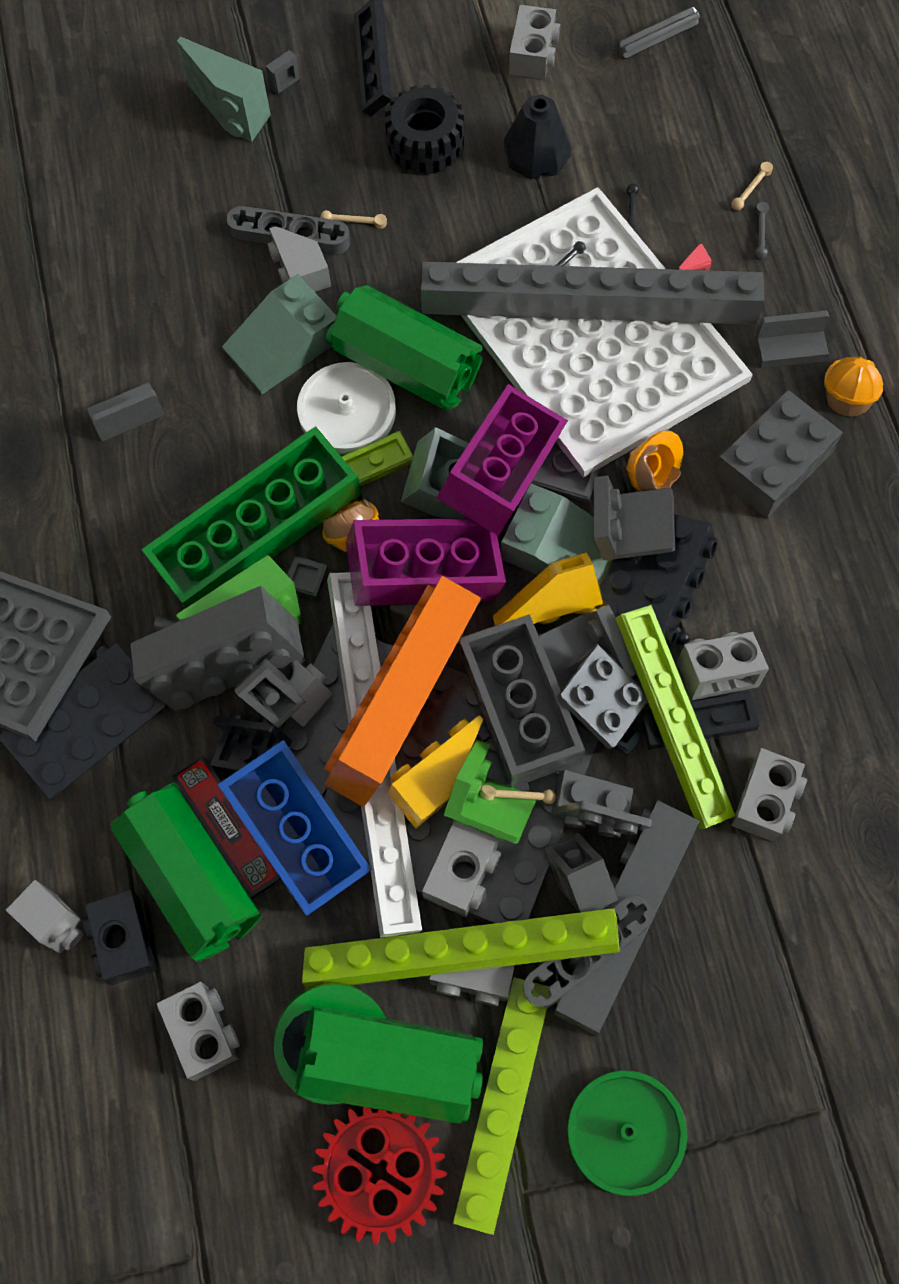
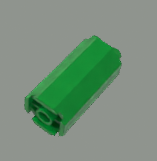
M368 285L357 287L352 293L346 291L341 295L337 303L338 314L335 323L330 326L326 334V341L332 344L334 351L445 411H449L459 405L462 399L456 396L461 390L469 391L482 363V356L477 354L482 351V345Z
M170 783L150 795L147 791H143L128 800L127 806L129 808L111 822V831L189 956L198 963L230 947L227 942L235 936L239 940L246 936L261 921L263 916L180 791L178 785Z
M312 1005L304 1031V1036H306L304 1047H301L295 1083L297 1095L459 1124L462 1121L467 1122L470 1115L471 1098L478 1099L482 1087V1074L476 1073L477 1063H479L482 1054V1038L456 1031Z

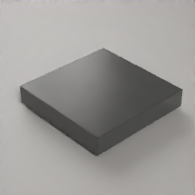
M555 442L531 484L563 497L589 504L594 489V477H598L600 469L583 478L557 442Z

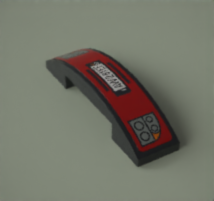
M204 756L172 776L251 899L281 880L217 787L221 781Z

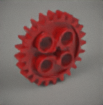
M363 1107V1116L359 1117L350 1108L348 1109L350 1120L348 1124L338 1119L334 1120V1124L339 1131L336 1136L324 1132L323 1137L330 1144L329 1148L316 1149L315 1151L316 1154L325 1160L324 1165L312 1167V1171L323 1174V1181L313 1185V1189L325 1190L327 1194L318 1205L319 1207L332 1205L334 1208L329 1215V1222L335 1221L340 1217L344 1219L341 1228L342 1234H345L354 1226L357 1228L356 1241L358 1242L364 1238L368 1231L372 1233L374 1245L379 1244L382 1232H386L391 1243H394L397 1238V1229L400 1227L408 1237L412 1235L410 1222L413 1219L422 1226L426 1224V1220L421 1213L424 1208L434 1212L437 1210L430 1197L431 1194H444V1190L435 1185V1179L446 1177L447 1172L436 1169L435 1163L442 1161L446 1157L445 1154L433 1153L432 1148L440 1139L439 1137L426 1139L424 1135L428 1131L430 1124L426 1122L417 1128L414 1125L417 1116L409 1115L404 1119L402 1118V1113L393 1112L390 1114L388 1111L379 1109L378 1113H373L372 1108ZM372 1129L380 1130L385 1137L383 1149L376 1154L368 1153L363 1146L365 1134ZM355 1149L375 1164H380L383 1160H386L388 1162L386 1171L411 1188V1193L406 1195L383 1179L374 1183L372 1181L374 1173L351 1158L349 1150ZM406 1152L414 1153L420 1161L419 1171L410 1178L402 1176L397 1169L399 1157ZM349 1166L357 1167L362 1174V1183L353 1192L345 1190L340 1182L342 1171ZM383 1189L392 1191L397 1198L396 1210L390 1215L379 1213L375 1207L376 1195Z

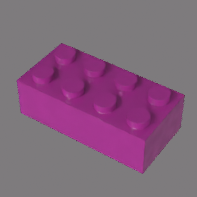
M508 384L449 473L437 499L499 536L568 420Z
M471 519L353 520L346 539L355 606L417 604L428 584L435 588L442 576L481 598L480 602H494L506 583L497 535Z

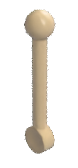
M763 162L754 180L739 198L733 199L731 206L734 210H741L745 199L762 178L772 173L773 165L770 162Z
M327 210L320 214V218L342 222L374 224L377 228H384L387 225V218L383 214H378L375 217L337 215Z
M484 785L480 791V796L485 800H493L494 797L543 800L546 804H553L556 800V793L550 789L542 793L496 790L490 785Z

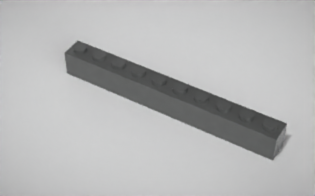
M424 261L422 265V314L756 325L765 302L763 272Z

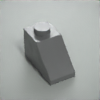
M266 658L252 669L236 685L234 690L240 698L277 728L306 703L286 676Z

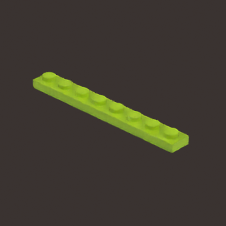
M612 908L306 947L302 984L306 989L318 984L332 982L356 985L618 953L620 948L617 916L615 909Z

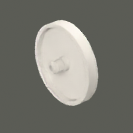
M343 362L320 369L306 381L299 393L297 412L304 434L316 426L340 455H346L385 438L394 424L396 405L393 390L386 378L358 363Z

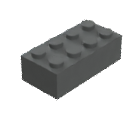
M261 585L130 643L134 681L174 711L189 708L194 703L222 694L225 690L236 686L265 658L276 668H282L290 662L304 657L297 620Z
M530 614L461 637L459 639V654L510 787L513 788L581 764L585 753L584 746L569 710L557 698L561 690Z

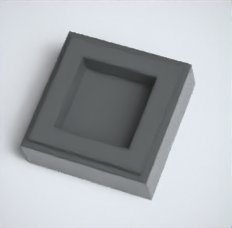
M290 50L265 66L269 88L276 95L300 79L297 56Z
M294 555L287 576L294 582L297 595L317 601L329 569L326 564Z

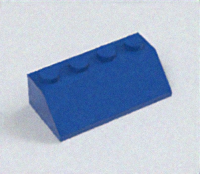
M284 740L217 785L306 916L372 870Z

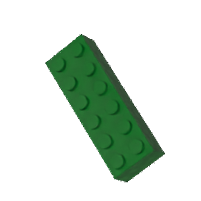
M315 426L141 550L152 567L186 609L265 556L269 555L271 558H274L321 524L324 519H328L361 495L359 479Z

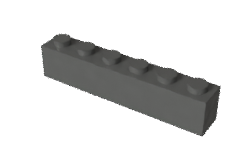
M657 801L653 811L647 808L644 809L641 817L652 819L651 828L640 830L642 833L637 844L628 842L619 861L626 866L620 878L614 875L611 877L618 901L609 904L606 909H612L629 896L638 895L651 903L655 917L700 822L660 801ZM631 906L626 907L629 911L628 915L619 924L617 922L624 938L629 936L624 931L628 924L635 920L639 924L644 923L641 919L644 910L641 907L635 910ZM649 927L555 1002L558 1006L554 1015L596 1037L609 1014ZM582 957L571 958L569 966L575 969L573 975H578L584 970V961ZM561 979L560 986L564 988L567 983Z

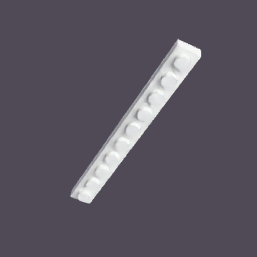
M350 572L330 573L327 582L348 723H350L380 670V662L371 606L354 605ZM395 759L381 785L364 807L361 806L369 865L372 869L371 878L380 938L415 934L422 930L404 814L387 794L393 783L390 777L397 772Z

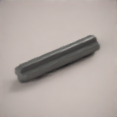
M689 7L621 39L618 42V53H620L622 58H628L697 25L700 17L699 12L696 11L695 7Z

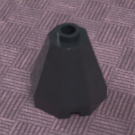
M543 94L531 96L527 99L504 138V150L508 156L509 168L531 180L540 178L542 173H548V176L557 175L571 157L570 142L555 101Z

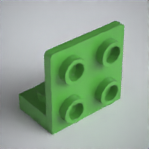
M476 740L455 779L444 816L452 818L462 825L472 826L492 834L497 839L517 844L536 800L494 797L493 800L483 799L480 796V791L484 785H490L496 790H520L487 778L492 765V761L486 759L491 745Z

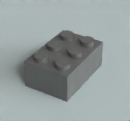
M788 390L720 456L714 477L767 519L833 453L843 432Z

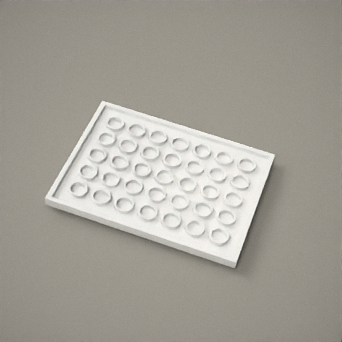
M598 187L456 262L555 266L573 249L575 242L582 241L586 245L585 252L577 254L565 266L665 269ZM461 315L517 390L568 420L556 442L583 478L633 450L658 431H665L747 384L753 375L711 323Z

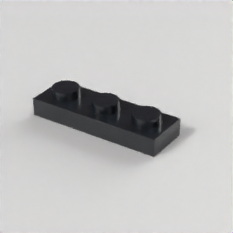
M750 691L690 702L705 739L757 731L760 726ZM642 710L640 716L648 750L666 747L652 710Z

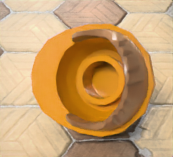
M861 356L845 357L841 360H836L829 366L825 374L824 386L826 388L828 405L836 413L844 416L854 417L866 413L883 393L882 377L875 364Z
M669 430L658 431L630 452L626 470L631 484L637 492L671 488L672 484L681 476L679 469L684 453L682 441L677 434Z
M366 499L353 502L341 508L328 519H324L322 534L325 542L347 552L346 539L353 520H379V513L375 505Z

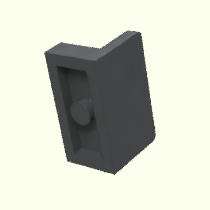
M828 311L761 318L754 338L760 368L827 361L829 351L824 329L829 320Z
M150 382L87 408L91 421L102 442L164 416L160 402Z

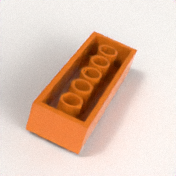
M444 576L440 578L435 588L428 584L339 743L323 768L329 772L323 785L362 807L367 804L381 785L481 598Z

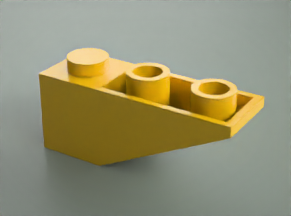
M588 553L552 562L493 615L495 626L529 614L533 624L538 622L548 624L557 621L560 616L573 612L583 614L593 610L595 606L603 604L594 566Z
M480 715L470 723L466 718L460 721L448 732L451 736L450 739L442 745L435 741L419 755L423 759L413 768L406 764L390 777L393 783L387 794L415 829L448 802L455 779L471 751L483 719Z

